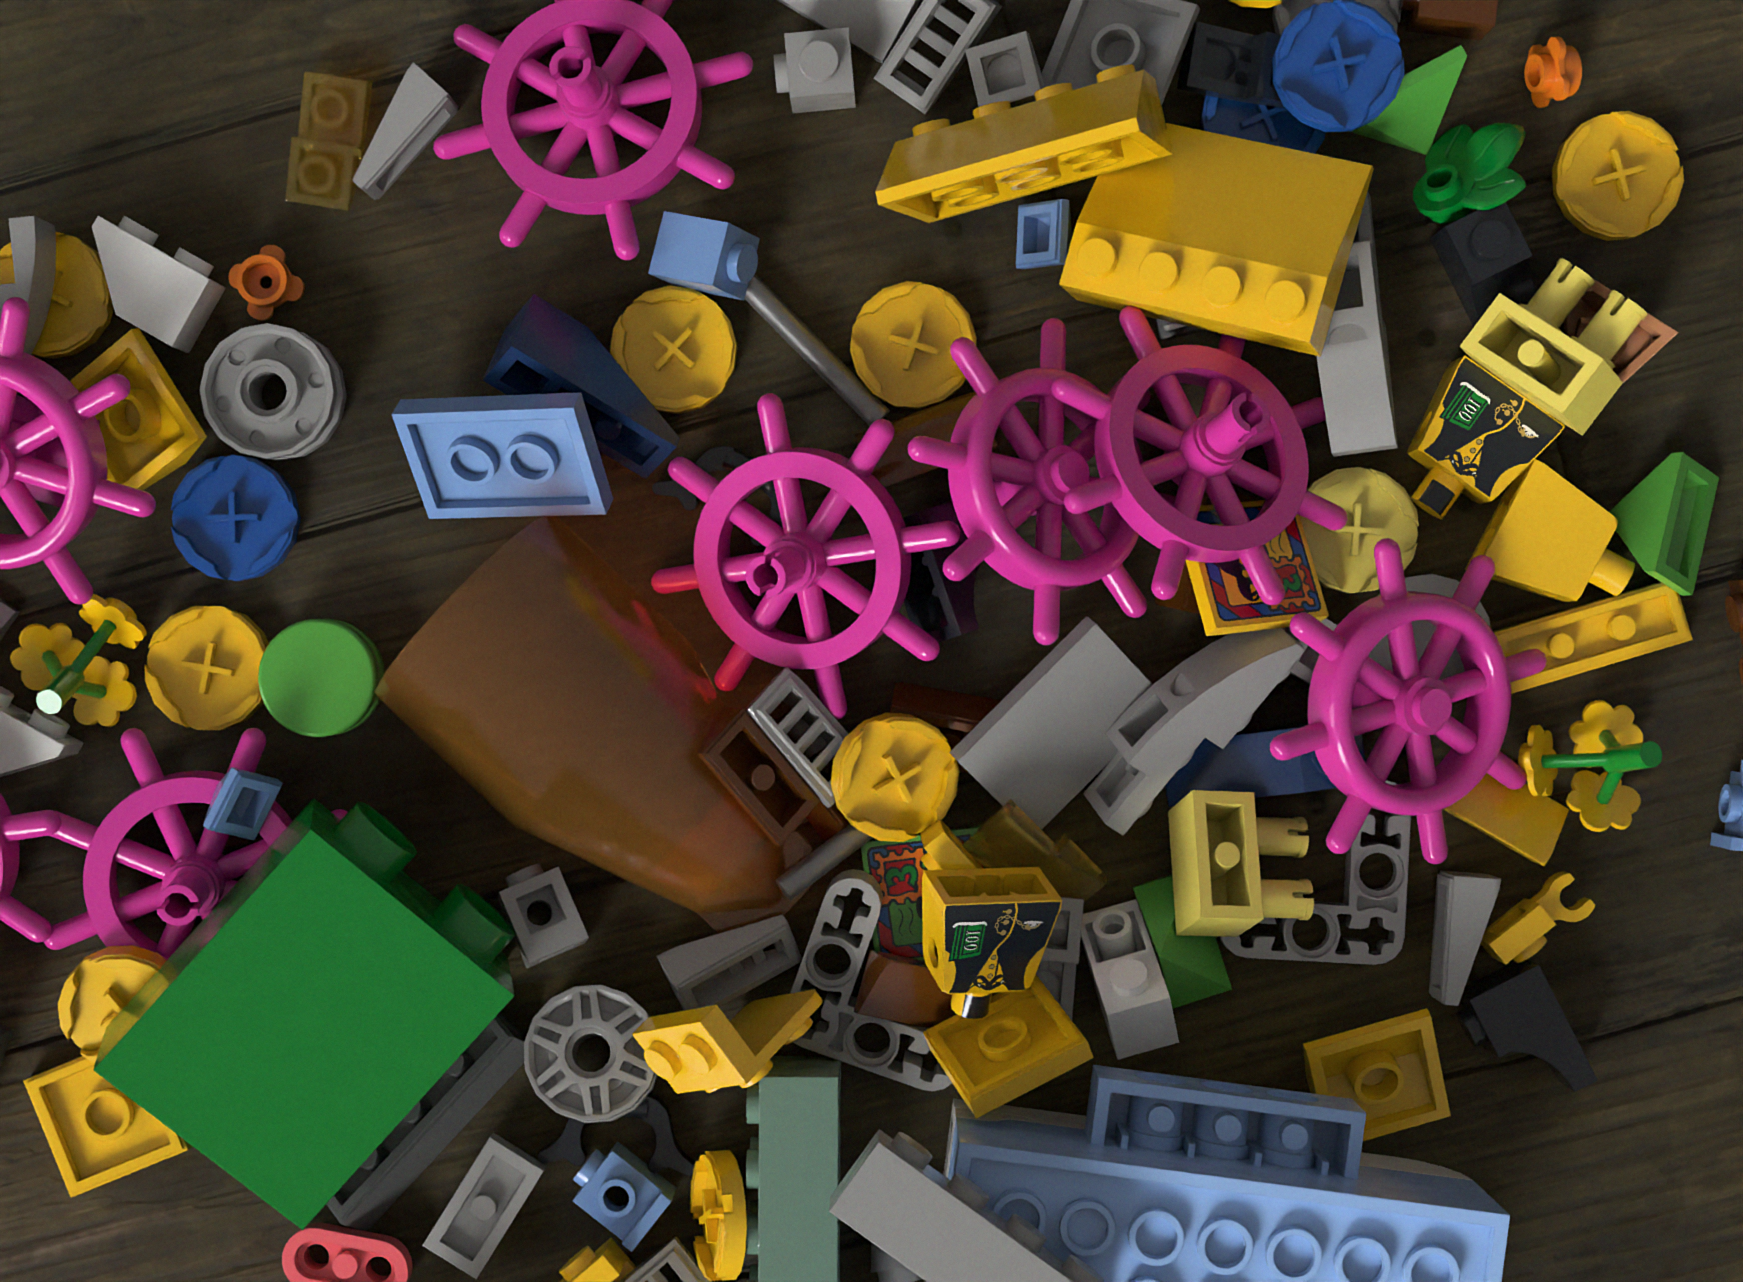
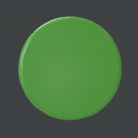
M308 619L286 627L272 639L264 651L260 662L258 684L267 710L282 726L300 735L326 737L351 731L364 723L373 714L384 692L385 668L377 646L358 627L335 619Z

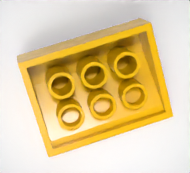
M1133 64L1120 65L1096 74L1098 83L1073 90L1072 83L1055 84L1034 92V102L1011 108L1010 101H999L974 109L972 111L974 119L950 125L949 119H937L916 125L912 128L914 137L897 141L893 146L875 191L878 205L931 223L1173 155L1156 80L1144 69L1136 72Z
M1166 123L1173 155L1097 176L1076 222L1059 285L1078 301L1122 310L1128 305L1140 308L1147 317L1321 357L1374 168L1372 165Z

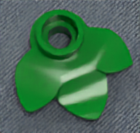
M1494 123L1484 126L1473 133L1468 125L1460 124L1442 134L1427 153L1425 158L1427 172L1418 180L1413 190V201L1419 212L1428 216L1434 222L1451 223L1463 218L1472 209L1483 211L1493 209L1520 193L1526 187V182L1521 175L1509 169L1508 166L1525 139L1526 132L1523 126L1511 123Z

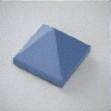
M1057 199L1019 205L1016 248L1017 269L1065 265L1073 236L1069 200Z
M232 767L216 785L203 826L210 831L255 840L283 783L276 778Z

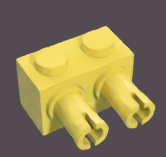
M1560 258L1556 263V267L1527 305L1523 303L1518 305L1499 293L1460 347L1475 363L1583 436L1623 383L1612 370L1615 367L1611 362L1612 358L1640 321L1644 320L1648 314L1638 304L1629 298L1624 301L1625 297L1621 293L1612 290L1608 295V299L1578 338L1565 335L1559 329L1560 325L1588 288L1594 285L1595 281L1577 266L1572 269L1573 265L1569 261Z
M1192 790L1168 811L1177 936L1238 937L1264 918H1296L1299 920H1309L1314 909V898H1303V894L1313 893L1311 881L1309 879H1261L1259 855L1303 858L1307 853L1309 836L1298 835V832L1308 830L1307 821L1304 817H1256L1254 792Z

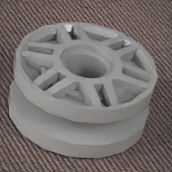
M269 323L241 328L222 340L205 363L200 385L204 416L219 439L242 454L278 461L305 457L327 443L342 421L347 398L343 371L327 347L304 332ZM280 376L286 385V397L279 407L270 410L262 399L263 386L272 377Z
M604 985L575 986L552 997L532 1019L524 1041L525 1072L536 1095L556 1113L584 1123L610 1122L636 1110L653 1090L658 1077L646 1063L644 1058L645 1051L632 1035L650 1017L649 1014L628 994ZM591 1037L606 1039L610 1046L608 1063L596 1072L582 1070L577 1062L579 1046Z

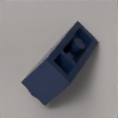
M533 294L505 328L483 378L484 382L506 395L581 392L598 450L644 479L677 447L680 439L679 436L587 326Z
M1308 722L1237 732L1223 749L1207 738H1204L1195 749L1190 761L1165 785L1167 804L1169 807H1172L1192 790L1254 792V796L1257 798L1337 787L1323 771L1315 751L1282 761L1272 756L1270 752L1272 739L1279 734L1308 725ZM1361 734L1355 737V741L1363 760L1366 762Z

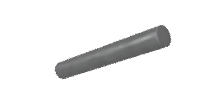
M757 275L751 279L747 287L745 300L869 426L875 420L883 419L890 410L871 393L853 372Z
M849 824L775 881L785 896L792 900L873 837Z

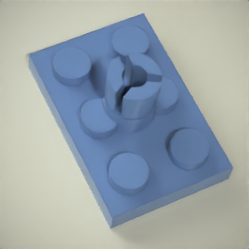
M581 392L401 399L391 414L429 519L606 515L613 501L612 492Z

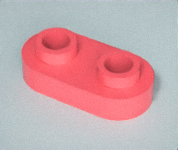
M322 1222L311 1223L303 1230L299 1229L288 1240L282 1253L283 1271L290 1282H409L413 1269L411 1255L406 1246L398 1239L388 1235ZM319 1244L327 1249L329 1254L327 1263H317L311 1258L309 1253L311 1245ZM374 1257L387 1259L391 1265V1274L386 1276L376 1274L371 1267V1259Z

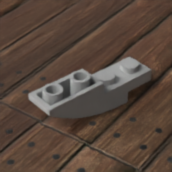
M1368 191L1321 357L1317 356L1325 417L1333 457L1398 448L1386 325L1382 318L1371 198Z
M1285 628L1232 633L1204 647L1155 682L1105 733L1118 749V752L1083 793L1103 822L1121 835H1124L1133 823L1150 809L1154 798L1173 775L1190 761L1195 749L1204 738H1207L1223 749L1237 732L1246 727L1254 711L1275 686L1290 674L1295 662L1306 649Z

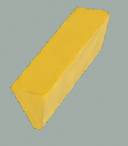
M1487 773L1467 795L1443 809L1523 857L1544 867L1553 853L1569 812L1568 808L1548 796H1533L1527 784L1522 788L1512 790Z

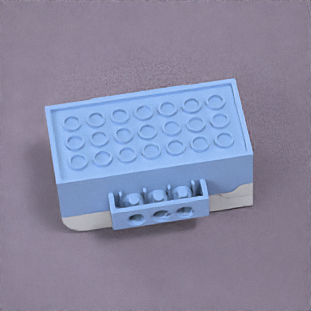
M1093 1065L1086 1116L1002 1105L976 1119L964 1100L953 1098L943 1175L949 1180L952 1179L955 1173L965 1176L990 1197L985 1206L1006 1221L1009 1220L1012 1214L1022 1217L1047 1238L1042 1247L1063 1262L1067 1260L1069 1255L1079 1258L1093 1268L1104 1279V1282H1502L1510 1214L1477 1183L1462 1173L1422 1161L1361 1152L1366 1112L1351 1098Z

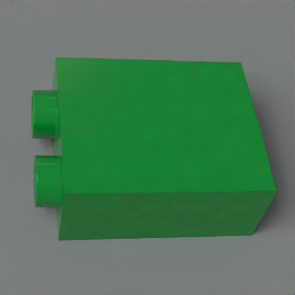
M313 798L167 959L161 969L149 979L106 1027L93 1069L302 1230L515 996L509 960L501 952L516 935L509 922L478 893L460 883L441 902L402 871L417 854V850L411 841L385 816L360 801L341 820L316 799Z

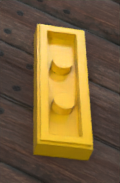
M1662 582L1493 631L1503 649L1505 657L1536 648L1542 651L1547 659L1546 666L1541 672L1511 682V694L1693 640L1679 593Z

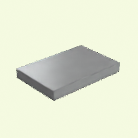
M1086 616L949 753L1035 837L1113 759L1118 749L1105 733L1153 684L1101 628Z

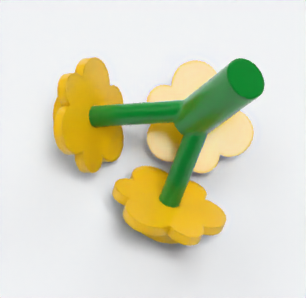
M93 594L91 600L82 604L83 607L79 611L80 617L92 625L95 633L86 645L80 639L72 637L71 629L64 623H56L49 629L43 624H30L21 631L19 636L21 647L11 653L10 661L15 669L21 670V680L27 688L41 690L36 697V703L43 712L48 714L57 713L73 697L77 699L73 712L75 719L79 723L94 725L99 722L102 726L112 727L119 721L120 711H127L134 705L137 692L135 686L127 681L129 669L126 664L118 661L110 663L108 659L96 656V654L105 642L110 644L120 643L126 648L135 649L147 632L145 627L137 620L135 612L127 604L115 598L103 599Z
M1595 700L1587 704L1583 709L1582 720L1574 722L1569 728V736L1576 743L1573 754H1556L1553 749L1551 732L1543 730L1540 725H1532L1528 731V743H1523L1520 747L1518 764L1527 775L1528 788L1533 796H1550L1552 794L1553 780L1557 777L1558 768L1603 766L1607 772H1603L1600 776L1588 770L1578 771L1574 774L1571 780L1573 791L1568 794L1566 804L1571 810L1580 812L1579 818L1581 823L1591 831L1602 832L1607 830L1610 825L1616 829L1623 830L1630 826L1632 822L1631 814L1638 810L1641 798L1633 788L1622 785L1621 778L1626 771L1658 766L1662 760V750L1653 741L1643 742V733L1633 723L1634 713L1628 706L1619 705L1612 708L1606 701Z

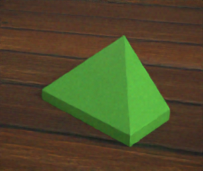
M1462 45L1405 74L1397 95L1389 106L1373 122L1349 132L1427 155L1467 58Z
M1677 452L1671 453L1609 513L1618 520L1616 532L1644 572L1680 595L1686 596L1693 595L1719 477L1685 453Z
M1172 874L1133 886L1135 898L1170 996L1172 1009L1232 990L1215 936L1176 935Z

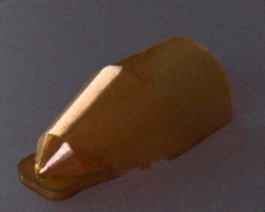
M557 516L539 517L513 536L485 561L413 636L387 669L374 691L377 698L515 829L699 914L718 933L782 914L784 916L811 887L810 885L795 898L789 900L775 881L815 850L811 843L795 829L781 846H775L697 755L715 716L726 706L714 688L692 643Z

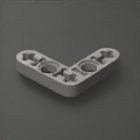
M1388 780L1385 781V783H1387V784H1391V785H1395V784H1396L1395 782H1391V781H1388ZM1391 813L1384 815L1382 819V834L1386 836L1395 835V845L1392 847L1376 841L1360 844L1362 832L1375 836V817L1368 814L1351 848L1346 852L1343 903L1314 901L1313 913L1320 915L1324 919L1327 928L1326 937L1320 945L1315 948L1306 949L1299 947L1295 943L1292 929L1297 920L1296 918H1281L1279 934L1282 947L1280 948L1272 947L1275 936L1271 933H1253L1250 936L1249 944L1244 945L1241 944L1239 936H1218L1221 943L1235 955L1245 958L1369 965L1387 963L1395 958L1402 949L1405 938L1411 816ZM1383 853L1389 857L1393 864L1392 879L1382 888H1368L1360 879V865L1365 857L1370 854ZM1347 914L1343 925L1354 929L1368 928L1370 918L1377 917L1378 925L1389 930L1388 939L1377 941L1376 950L1369 951L1368 944L1363 940L1343 937L1345 950L1335 951L1341 935L1337 915ZM1264 918L1259 923L1276 924L1275 918Z
M855 869L843 871L835 876L827 887L790 992L796 993L812 990L816 987L828 991L821 1010V1018L829 1021V1023L818 1021L814 1029L809 1028L804 1035L793 1043L802 1048L921 1090L937 1091L945 1089L952 1082L939 1063H937L933 1071L925 1070L922 1068L923 1057L905 1050L903 1062L894 1060L899 1051L901 1034L911 1036L909 1038L908 1050L919 1054H927L930 1049L923 1032L929 1028L860 1015L854 1012L857 998L851 996L880 915L883 893L880 884L874 876L867 872ZM851 888H858L864 891L862 902L871 907H859L856 910L850 932L843 928H838L844 910V901L836 897V895L847 896ZM828 922L833 927H824V923ZM853 934H862V937L858 939ZM823 945H839L848 952L851 964L842 973L828 974L822 971L816 964V951ZM808 980L811 984H804L803 981ZM834 992H841V995L838 996ZM866 1023H877L887 1030L891 1041L882 1051H865L855 1041L854 1033L856 1029Z

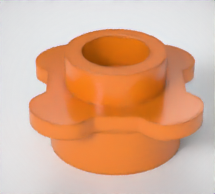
M1559 36L1551 37L1546 46L1541 44L1532 45L1528 52L1524 78L1527 88L1531 91L1532 102L1537 108L1547 107L1551 99L1563 101L1567 97L1573 96L1581 83L1582 63L1579 53L1573 46L1566 45Z
M276 245L262 247L259 254L247 258L242 264H235L229 272L228 279L230 285L238 289L241 296L248 301L247 311L251 317L257 320L264 321L270 319L274 314L275 308L286 301L296 302L304 294L305 285L303 280L298 276L292 275L285 264L286 254L284 250ZM264 277L272 279V285L267 289L261 285Z

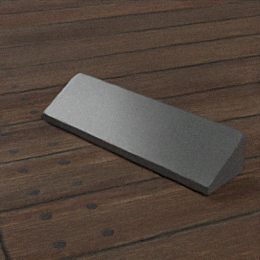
M499 1012L327 1202L326 1205L341 1225L363 1231L370 1229L524 1063V1041L526 1036L502 1013Z

